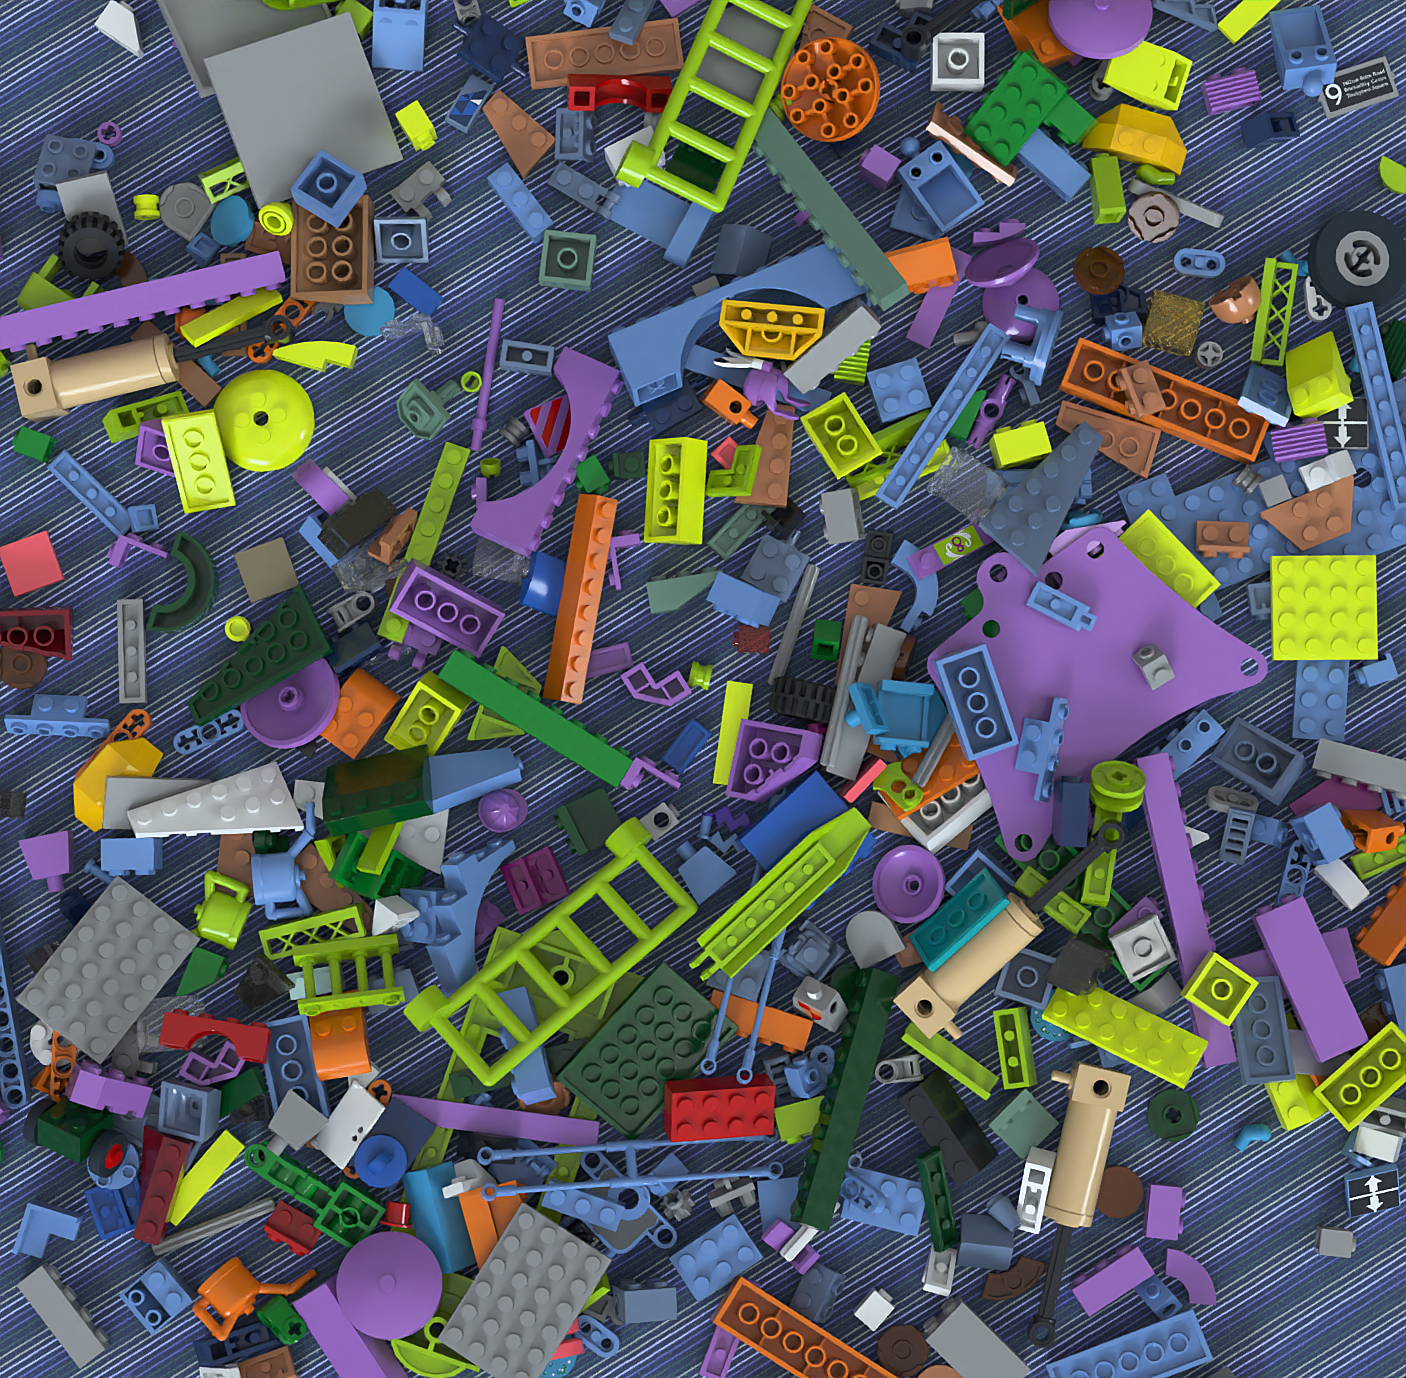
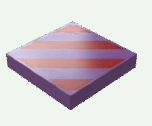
M567 394L530 408L523 413L546 458L562 453L569 436L571 408Z

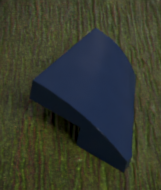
M1121 282L1120 286L1112 293L1104 295L1090 293L1093 324H1105V316L1135 311L1143 325L1148 313L1145 291L1135 287H1127Z

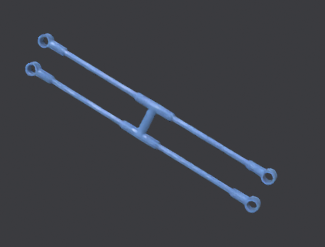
M786 787L782 788V794H774L771 797L768 809L785 795ZM756 862L750 888L759 881L762 867L758 862ZM786 928L772 941L769 953L770 961L749 1046L745 1050L741 1068L736 1074L737 1081L741 1084L749 1083L753 1077L751 1069L756 1053L754 1049ZM729 976L727 977L713 1037L709 1040L705 1059L700 1065L701 1071L706 1075L713 1074L717 1067L715 1060L720 1044L718 1040L734 977L732 979ZM711 1062L713 1069L710 1071L705 1070L704 1063ZM740 1072H748L749 1079H741Z
M774 1127V1138L772 1139L766 1135L672 1143L669 1139H637L611 1141L596 1145L513 1151L512 1149L492 1150L489 1147H482L477 1155L478 1162L482 1165H488L495 1160H509L513 1157L604 1150L606 1152L625 1151L628 1176L613 1177L609 1180L516 1187V1185L496 1186L493 1183H487L481 1190V1197L485 1201H492L495 1197L515 1196L516 1193L608 1186L610 1188L657 1185L661 1182L749 1176L750 1178L768 1176L770 1179L775 1180L783 1173V1166L779 1162H772L769 1166L749 1167L745 1170L657 1176L656 1174L638 1176L635 1150L653 1149V1147L741 1140L745 1142L764 1141L766 1144H772L778 1138L779 1133ZM487 1152L490 1158L487 1160L483 1159L481 1153ZM771 1167H776L779 1174L772 1173ZM485 1189H492L494 1195H486Z

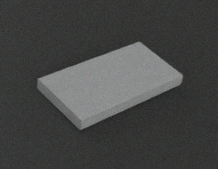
M106 775L102 828L132 829L127 811L210 784L212 781L210 779Z

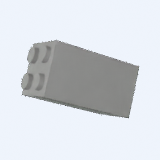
M959 1295L955 1298H948L941 1306L943 1311L936 1318L931 1316L922 1326L924 1328L922 1334L925 1340L963 1378H1024L1031 1370L1027 1363Z

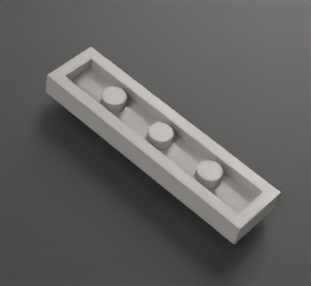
M117 600L119 703H147L145 600Z

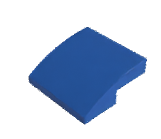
M540 551L531 553L529 577L522 579L519 604L557 618L567 562Z
M137 1176L130 1184L120 1189H107L96 1186L83 1191L100 1241L136 1228L140 1205V1185Z

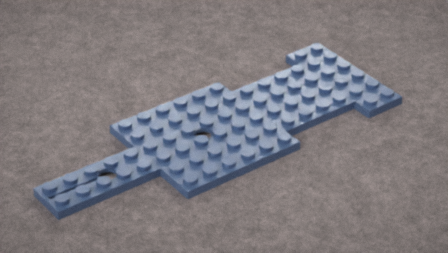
M1402 378L1392 382L1406 441V382ZM1362 394V395L1357 396V397H1366V396H1365V394ZM1369 409V449L1347 450L1354 468L1366 469L1369 472V476H1371V481L1367 487L1360 488L1354 485L1351 532L1302 552L1259 515L1260 512L1279 504L1266 508L1258 486L1246 497L1240 487H1234L1231 484L1240 471L1177 496L1174 495L1166 473L1116 492L1129 525L1131 526L1149 509L1218 580L1221 585L1215 591L1270 570L1271 556L1378 555L1406 544V507L1397 510L1392 509ZM1301 418L1291 422V425H1301L1304 419ZM1271 431L1266 432L1262 441L1268 460L1253 465L1252 471L1264 477L1261 482L1283 474L1292 496L1289 500L1308 493L1298 470L1300 467L1343 450H1328L1329 454L1277 463L1275 461ZM1195 522H1249L1248 547H1251V552L1243 554L1242 559L1228 558V554L1220 553L1217 554L1216 558L1202 557V553H1195ZM1214 592L1196 608V610L1211 621L1224 616Z

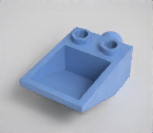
M374 0L372 68L423 72L429 0ZM393 1L395 5L393 8L385 6L386 3ZM418 3L420 9H411L412 4Z
M1320 5L1269 12L1276 67L1282 89L1302 88L1307 96H1318L1323 90V85L1334 83L1337 66Z
M906 137L901 141V153L905 157L912 158V160L898 169L895 176L942 234L985 204L940 140L922 153L919 152L920 143L916 138ZM937 154L941 161L935 162L932 159V155ZM918 169L920 176L914 177L911 174V170Z

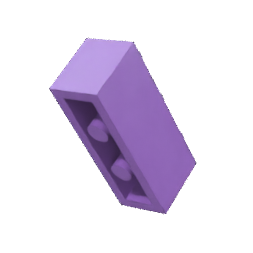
M1128 1243L1116 1250V1256L1110 1260L1107 1258L1100 1260L1094 1265L1095 1269L1087 1275L1083 1272L1072 1279L1073 1284L1069 1288L1089 1317L1155 1274L1135 1244L1130 1246Z

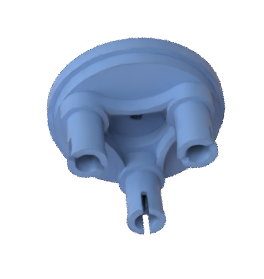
M1020 303L1017 305L1014 319L1036 325L1037 331L1031 346L1011 340L1005 342L1000 358L1023 364V367L1030 368L1029 380L1033 381L1034 385L1041 386L1056 344L1064 311L1057 309L1055 312L1042 307L1039 310L1021 305Z

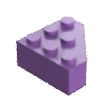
M741 719L725 795L763 804L818 761L823 735L808 730Z
M83 1059L82 1063L75 1061L65 1093L69 1101L99 1110H103L106 1105L111 1112L124 1115L130 1112L134 1117L143 1118L153 1087L148 1084L149 1080L133 1075V1078L130 1079L125 1077L121 1070L108 1067V1070L105 1071L100 1069L97 1063Z

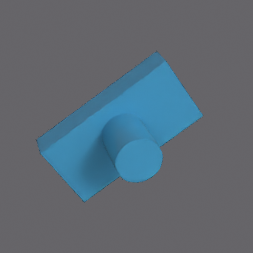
M855 682L850 685L848 689L855 709L845 715L847 723L851 727H856L862 723L866 734L883 735L889 731L872 684Z

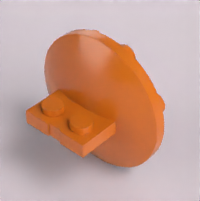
M840 37L818 38L800 48L789 61L781 85L783 108L791 124L808 138L822 142L843 141L860 132L873 117L880 97V78L873 59L860 45ZM785 99L791 100L793 104L787 106Z

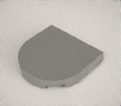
M190 182L179 183L169 186L161 195L159 200L160 217L171 231L191 242L202 231L221 201L211 204L205 190Z
M869 909L858 913L851 919L846 929L848 947L860 969L868 968L908 947L895 922L887 914Z

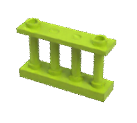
M397 933L292 947L295 967H303L306 999L297 1000L300 1015L316 1016L320 1012L380 1004L393 1006L405 1001L403 986L395 987L392 956L399 953ZM368 957H381L385 989L369 990L366 959ZM353 959L356 965L358 992L343 994L339 963L343 960ZM315 964H329L332 995L316 997L313 971Z

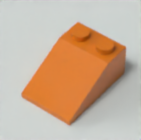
M1039 0L1009 21L1002 15L1003 4L999 5L997 9L1018 51L1022 50L1024 52L1031 48L1035 51L1033 55L1047 68H1052L1072 60L1078 55L1062 45L1053 34L1048 21L1050 0Z

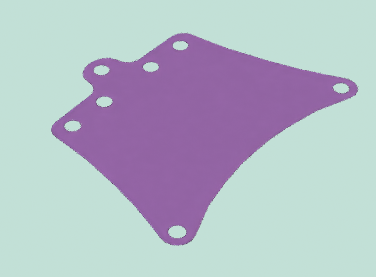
M1095 527L1042 564L1037 577L1009 553L1002 552L988 557L981 564L976 580L984 599L982 610L971 621L937 647L929 655L927 661V670L942 694L931 659L979 642L985 643L1019 743L1025 718L1049 722L1054 697L1068 699L1069 715L1064 720V740L1062 745L1059 746L1057 755L1059 757V765L1053 775V784L1054 780L1061 781L1062 776L1082 777V782L1090 783L1092 769L1097 764L1114 760L1148 732L1192 707L1213 697L1260 683L1265 678L1268 670L1267 661L1259 651L1222 629L1187 603L1148 570L1111 530L1104 527ZM1096 540L1103 544L1104 552L1101 557L1094 559L1088 556L1086 547L1089 542ZM996 564H1001L1007 569V578L1002 582H995L990 577V569ZM1058 572L1063 578V583L1060 588L1055 590L1091 608L1089 613L1098 617L1091 632L1082 627L1080 631H1076L1025 605L1036 581L1045 584V577L1048 573ZM988 620H994L1000 625V632L994 638L986 637L982 631L983 624ZM1151 643H1154L1165 654L1175 676L1155 690L1148 686L1140 667L1132 659V655ZM1251 658L1257 662L1258 671L1255 675L1246 676L1242 673L1241 663L1245 659ZM1017 744L975 759L990 795L1008 854L1015 860L1029 861L1038 855L1052 833L1053 794L1048 802L1034 800L1039 774L1015 769L1020 745ZM1020 834H1027L1032 839V847L1026 852H1021L1015 847V839Z

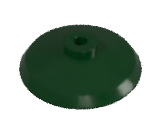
M851 963L839 966L834 971L830 984L831 988L840 994L847 1009L856 990V977L861 972L858 965Z

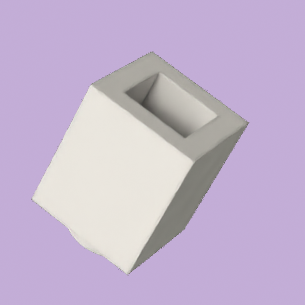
M873 1287L854 1308L853 1313L872 1331H875L895 1308L891 1303L893 1297L881 1288L878 1291Z

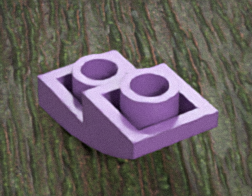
M1005 219L1004 222L999 223L997 232H993V229L980 228L978 232H973L971 247L992 246L1014 239L1023 234L1026 223H1019L1018 219Z

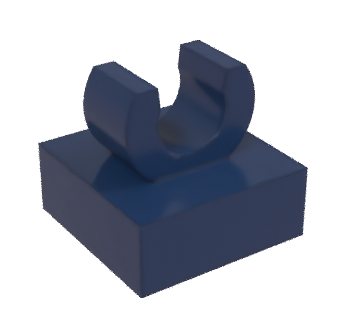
M857 135L843 141L828 142L840 159L861 145Z

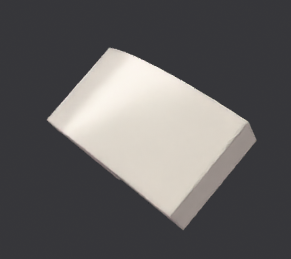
M1339 858L1329 864L1318 865L1314 868V873L1333 890L1332 895L1350 911L1370 894L1358 877Z

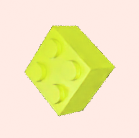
M1036 419L1023 422L1021 426L1014 430L1011 429V426L996 430V433L993 434L988 442L996 470H1005L1045 459L1052 452L1044 421L1037 423Z
M1208 951L1179 995L1221 1024L1229 1027L1259 982L1217 953Z

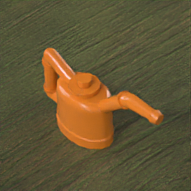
M236 1256L221 1266L200 1286L197 1292L202 1298L193 1305L192 1310L195 1313L194 1315L212 1332L213 1336L219 1341H224L227 1339L238 1316L244 1313L249 1315L255 1309L253 1305L258 1294H281L285 1296L294 1294L312 1278L314 1279L317 1273L314 1269H310L291 1284L259 1283ZM211 1305L225 1319L221 1326L208 1313L206 1307Z

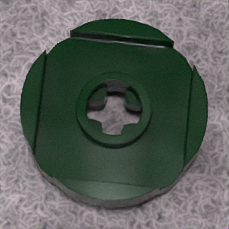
M1173 1088L1164 1089L1156 1093L1148 1101L1146 1120L1151 1131L1159 1138L1170 1142L1182 1141L1188 1138L1193 1133L1196 1125H1198L1200 1118L1198 1105L1184 1091ZM1170 1108L1180 1113L1176 1117L1175 1122H1172L1171 1119H1166V1114L1169 1113Z

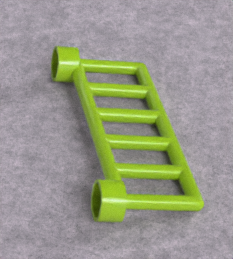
M712 0L648 147L632 140L620 161L615 178L636 189L639 188L643 179L646 178L712 212H722L814 0H797L791 15L761 0ZM728 2L784 30L771 60L715 32ZM709 46L765 74L752 104L696 76ZM689 90L746 119L733 149L676 121ZM669 136L726 163L714 194L657 167Z
M632 817L619 826L605 842V846L615 856L614 859L448 998L434 984L419 993L406 1006L403 1013L419 1032H424L433 1026L482 1084L488 1087L493 1086L697 912V903L645 847L653 835L636 817ZM636 860L678 906L677 909L652 930L609 884ZM596 893L639 940L612 964L569 917ZM556 927L599 974L572 998L529 951ZM515 961L524 968L559 1008L532 1032L525 1027L488 985ZM475 995L478 996L518 1042L491 1067L488 1066L448 1020L453 1013Z

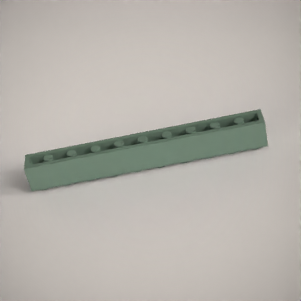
M768 106L751 145L752 149L759 158L762 156L767 161L765 165L773 176L776 174L781 179L779 182L783 190L787 194H793L795 197L794 203L802 213L804 211L807 212L810 216L808 220L814 230H821L824 234L822 238L830 250L835 248L838 252L837 258L844 268L849 266L853 272L851 276L859 287L863 285L868 291L866 295L874 306L878 304L883 311L887 310L909 295L907 282ZM737 115L740 126L737 128L740 132L746 119Z

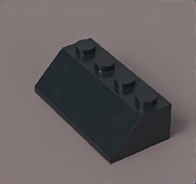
M940 1068L897 1096V1099L931 1148H941L945 1169L958 1187L978 1174L999 1155Z

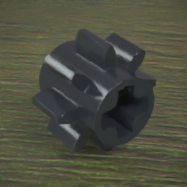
M458 551L455 552L454 556H449L445 552L444 556L446 559L444 561H437L443 569L439 572L446 574L451 579L456 578L461 582L460 575L462 573H469L463 567L468 560L466 558L459 560ZM450 561H453L455 564L459 563L456 567V573L446 570L449 568L448 563Z

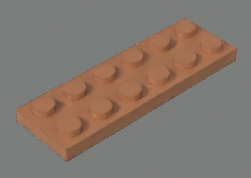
M678 18L645 22L633 46L611 39L609 31L612 26L525 37L532 90L567 86L568 74L646 76L681 71L684 62Z

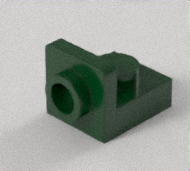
M644 451L612 452L613 458L608 459L609 474H614L615 480L646 478Z
M256 830L253 846L259 854L287 852L289 850L290 838L289 836L276 835L270 832V830Z

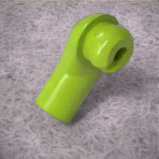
M1141 164L1136 170V176L1150 185H1173L1175 182V174L1173 172H1161L1150 164Z

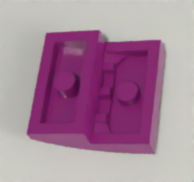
M552 846L500 867L519 915L571 894Z

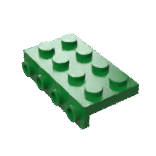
M1031 48L1024 52L1021 50L1011 61L1014 65L1009 72L1005 70L996 80L998 86L994 91L989 90L980 101L983 104L978 111L974 110L965 121L968 124L963 132L1004 168L1012 162L1070 88L1033 55L1035 51Z

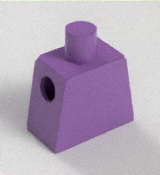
M73 830L19 840V845L33 880L47 879L49 893L65 890L62 875L74 873Z

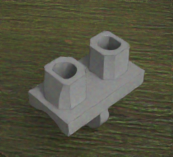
M749 1176L742 1179L739 1177L722 1178L713 1183L716 1190L707 1194L712 1208L715 1207L721 1217L729 1215L734 1211L730 1200L736 1197L740 1198L743 1207L756 1203L755 1186L752 1178Z

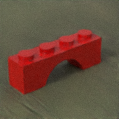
M568 74L566 98L568 110L595 111L596 108L605 104L623 103L639 107L644 112L663 113L673 88L670 76Z
M173 1009V1013L165 1012L159 1038V1044L162 1047L189 1051L192 1045L200 1038L216 1034L222 1035L233 1042L237 1057L240 1060L262 1064L267 1063L272 1032L266 1028V1024L251 1022V1026L240 1024L241 1020L234 1018H225V1021L214 1020L215 1016L205 1013H199V1017L189 1016L188 1011Z

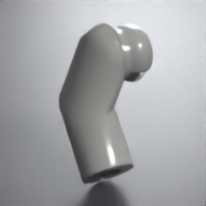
M976 322V331L954 333L955 346L975 344L987 327L988 322Z

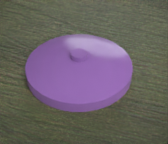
M1050 0L1048 8L1049 25L1057 40L1070 51L1093 59H1111L1133 51L1146 38L1153 15L1151 0Z
M324 658L317 660L242 703L240 709L245 726L259 741L274 748L289 749L310 742L325 730L335 715L340 697L338 677L328 661Z
M396 1231L376 1233L358 1242L345 1256L337 1275V1298L347 1320L362 1333L384 1340L404 1338L423 1328L436 1313L443 1294L441 1267L433 1252L416 1237Z

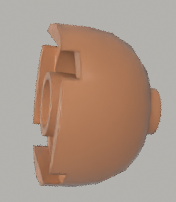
M1247 275L1229 283L1230 288L1225 292L1222 289L1219 290L1208 302L1213 313L1221 321L1231 324L1239 322L1246 324L1256 317L1255 312L1261 303V291L1251 275Z

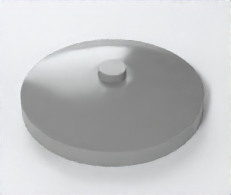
M733 6L724 10L715 32L771 60L784 30L738 6ZM709 46L696 76L752 104L765 74ZM794 47L784 68V71L781 75V78L778 82V85L775 89V92L772 96V99H774L776 97V93L781 90L782 79L785 69L791 58L795 55Z

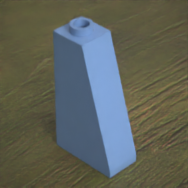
M507 747L429 757L434 814L522 781L520 771L524 768L519 755L514 756L511 748Z

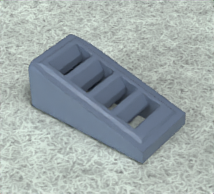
M1230 806L1219 850V860L1244 865L1256 814L1255 811ZM1232 819H1242L1248 821V823H1240L1232 821ZM1230 828L1238 829V830H1243V831H1246V832H1245V833L1236 832V831L1230 830ZM1228 838L1243 841V844L1228 841Z
M782 1049L761 1056L765 1072L775 1085L774 1102L776 1108L801 1102L800 1097H792L791 1095L779 1099V1094L790 1091L789 1085L776 1088L777 1084L787 1081L786 1075L774 1078L772 1075L784 1071V1067L791 1064L787 1051ZM784 1061L783 1064L770 1067V1065H774Z

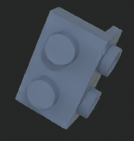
M816 1261L802 1276L789 1308L813 1321L825 1323L833 1313V1304L837 1296L844 1289L846 1275L836 1272Z

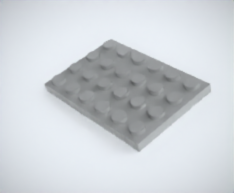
M117 875L17 997L16 1001L97 1064L101 1065L200 939Z
M522 1202L437 1340L495 1378H540L613 1259L530 1205Z

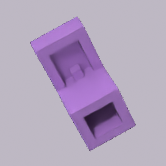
M311 458L300 465L292 475L296 482L330 516L349 499Z

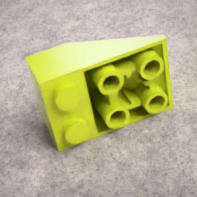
M1143 41L1133 51L1123 56L1109 59L1103 82L1155 110H1178L1193 61L1174 51Z

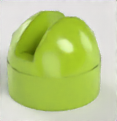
M471 371L466 372L461 377L460 383L465 391L475 392L480 389L482 379L478 373ZM471 376H474L476 379L467 388L465 386Z
M497 458L481 460L480 469L483 476L489 479L490 475H493L496 478L501 472V460Z

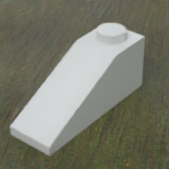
M1033 1146L1030 1149L1017 1206V1213L1023 1222L1021 1227L1018 1228L1020 1230L1035 1234L1040 1232L1056 1152Z

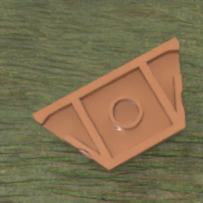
M1350 475L1262 511L1259 515L1263 520L1268 521L1275 527L1279 534L1290 540L1291 544L1300 552L1351 532L1354 477Z

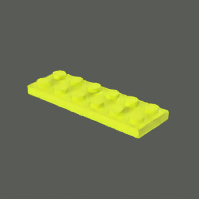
M1068 972L1065 973L1042 1014V1019L1183 1089L1208 1046L1207 1040Z

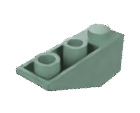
M717 567L704 568L701 574L692 575L691 571L676 573L677 578L666 579V575L651 577V582L646 583L651 615L678 611L714 584L719 572Z

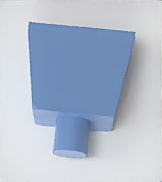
M687 840L676 849L677 853L685 861L678 868V871L699 905L737 874L732 867L706 845L697 852Z

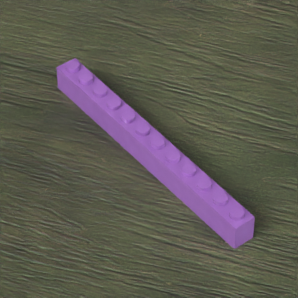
M279 250L0 317V350L10 348L11 353L26 349L25 344L35 341L37 346L52 343L51 337L60 335L63 340L78 337L77 331L85 329L88 330V334L103 331V325L113 323L114 328L128 325V319L139 317V321H145L155 318V312L164 311L165 315L180 312V306L190 305L191 309L206 306L205 300L214 298L216 303L231 300L230 294L239 292L241 297L257 294L255 288L265 286L266 291L282 288L280 282L286 281Z
M1162 752L1133 759V764L1142 770L1146 776L1142 804L1174 946L1178 955L1177 959L1183 986L1185 987L1208 951H1216V945L1213 936L1208 934L1207 926L1210 925V919L1207 910H1203L1201 900H1204L1203 888L1201 884L1197 885L1195 874L1199 873L1196 860L1191 858L1189 850L1193 848L1190 834L1185 832L1184 823H1187L1185 810L1183 807L1180 808L1178 797H1181L1180 786L1173 779L1172 772L1175 771L1174 760L1172 756L1168 757V752ZM1187 1000L1194 1034L1208 1041V1046L1200 1059L1201 1065L1205 1068L1236 1062L1235 1038L1232 1039L1230 1031L1233 1028V1022L1229 1027L1223 1025Z

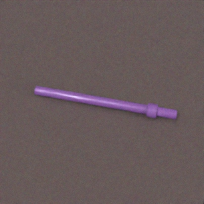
M495 299L482 385L480 387L476 417L472 420L471 430H473L470 450L476 452L481 451L483 432L487 430L488 421H486V414L505 304L503 299Z

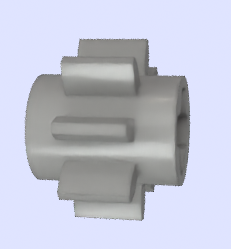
M677 1187L665 1194L664 1202L660 1203L661 1207L665 1210L664 1214L670 1220L675 1216L678 1221L690 1216L692 1206L695 1205L687 1189L680 1192Z

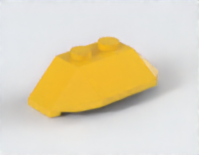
M1123 103L1096 118L1099 121L1098 125L1082 143L1081 149L1099 154L1109 153L1110 157L1117 156V159L1138 165L1150 164L1159 171L1173 172L1177 176L1181 175L1187 149L1171 117Z
M724 299L722 300L719 325L743 356L795 361L822 336L826 310L822 308Z
M144 737L107 743L73 782L75 817L92 831L97 832L102 828L106 775L152 777L163 753Z

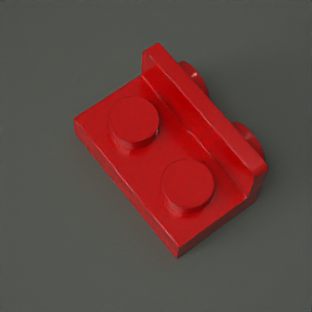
M280 1199L268 1222L263 1227L269 1239L280 1243V1241L290 1245L289 1250L300 1256L303 1253L306 1255L310 1254L322 1231L313 1226L311 1215L283 1199Z

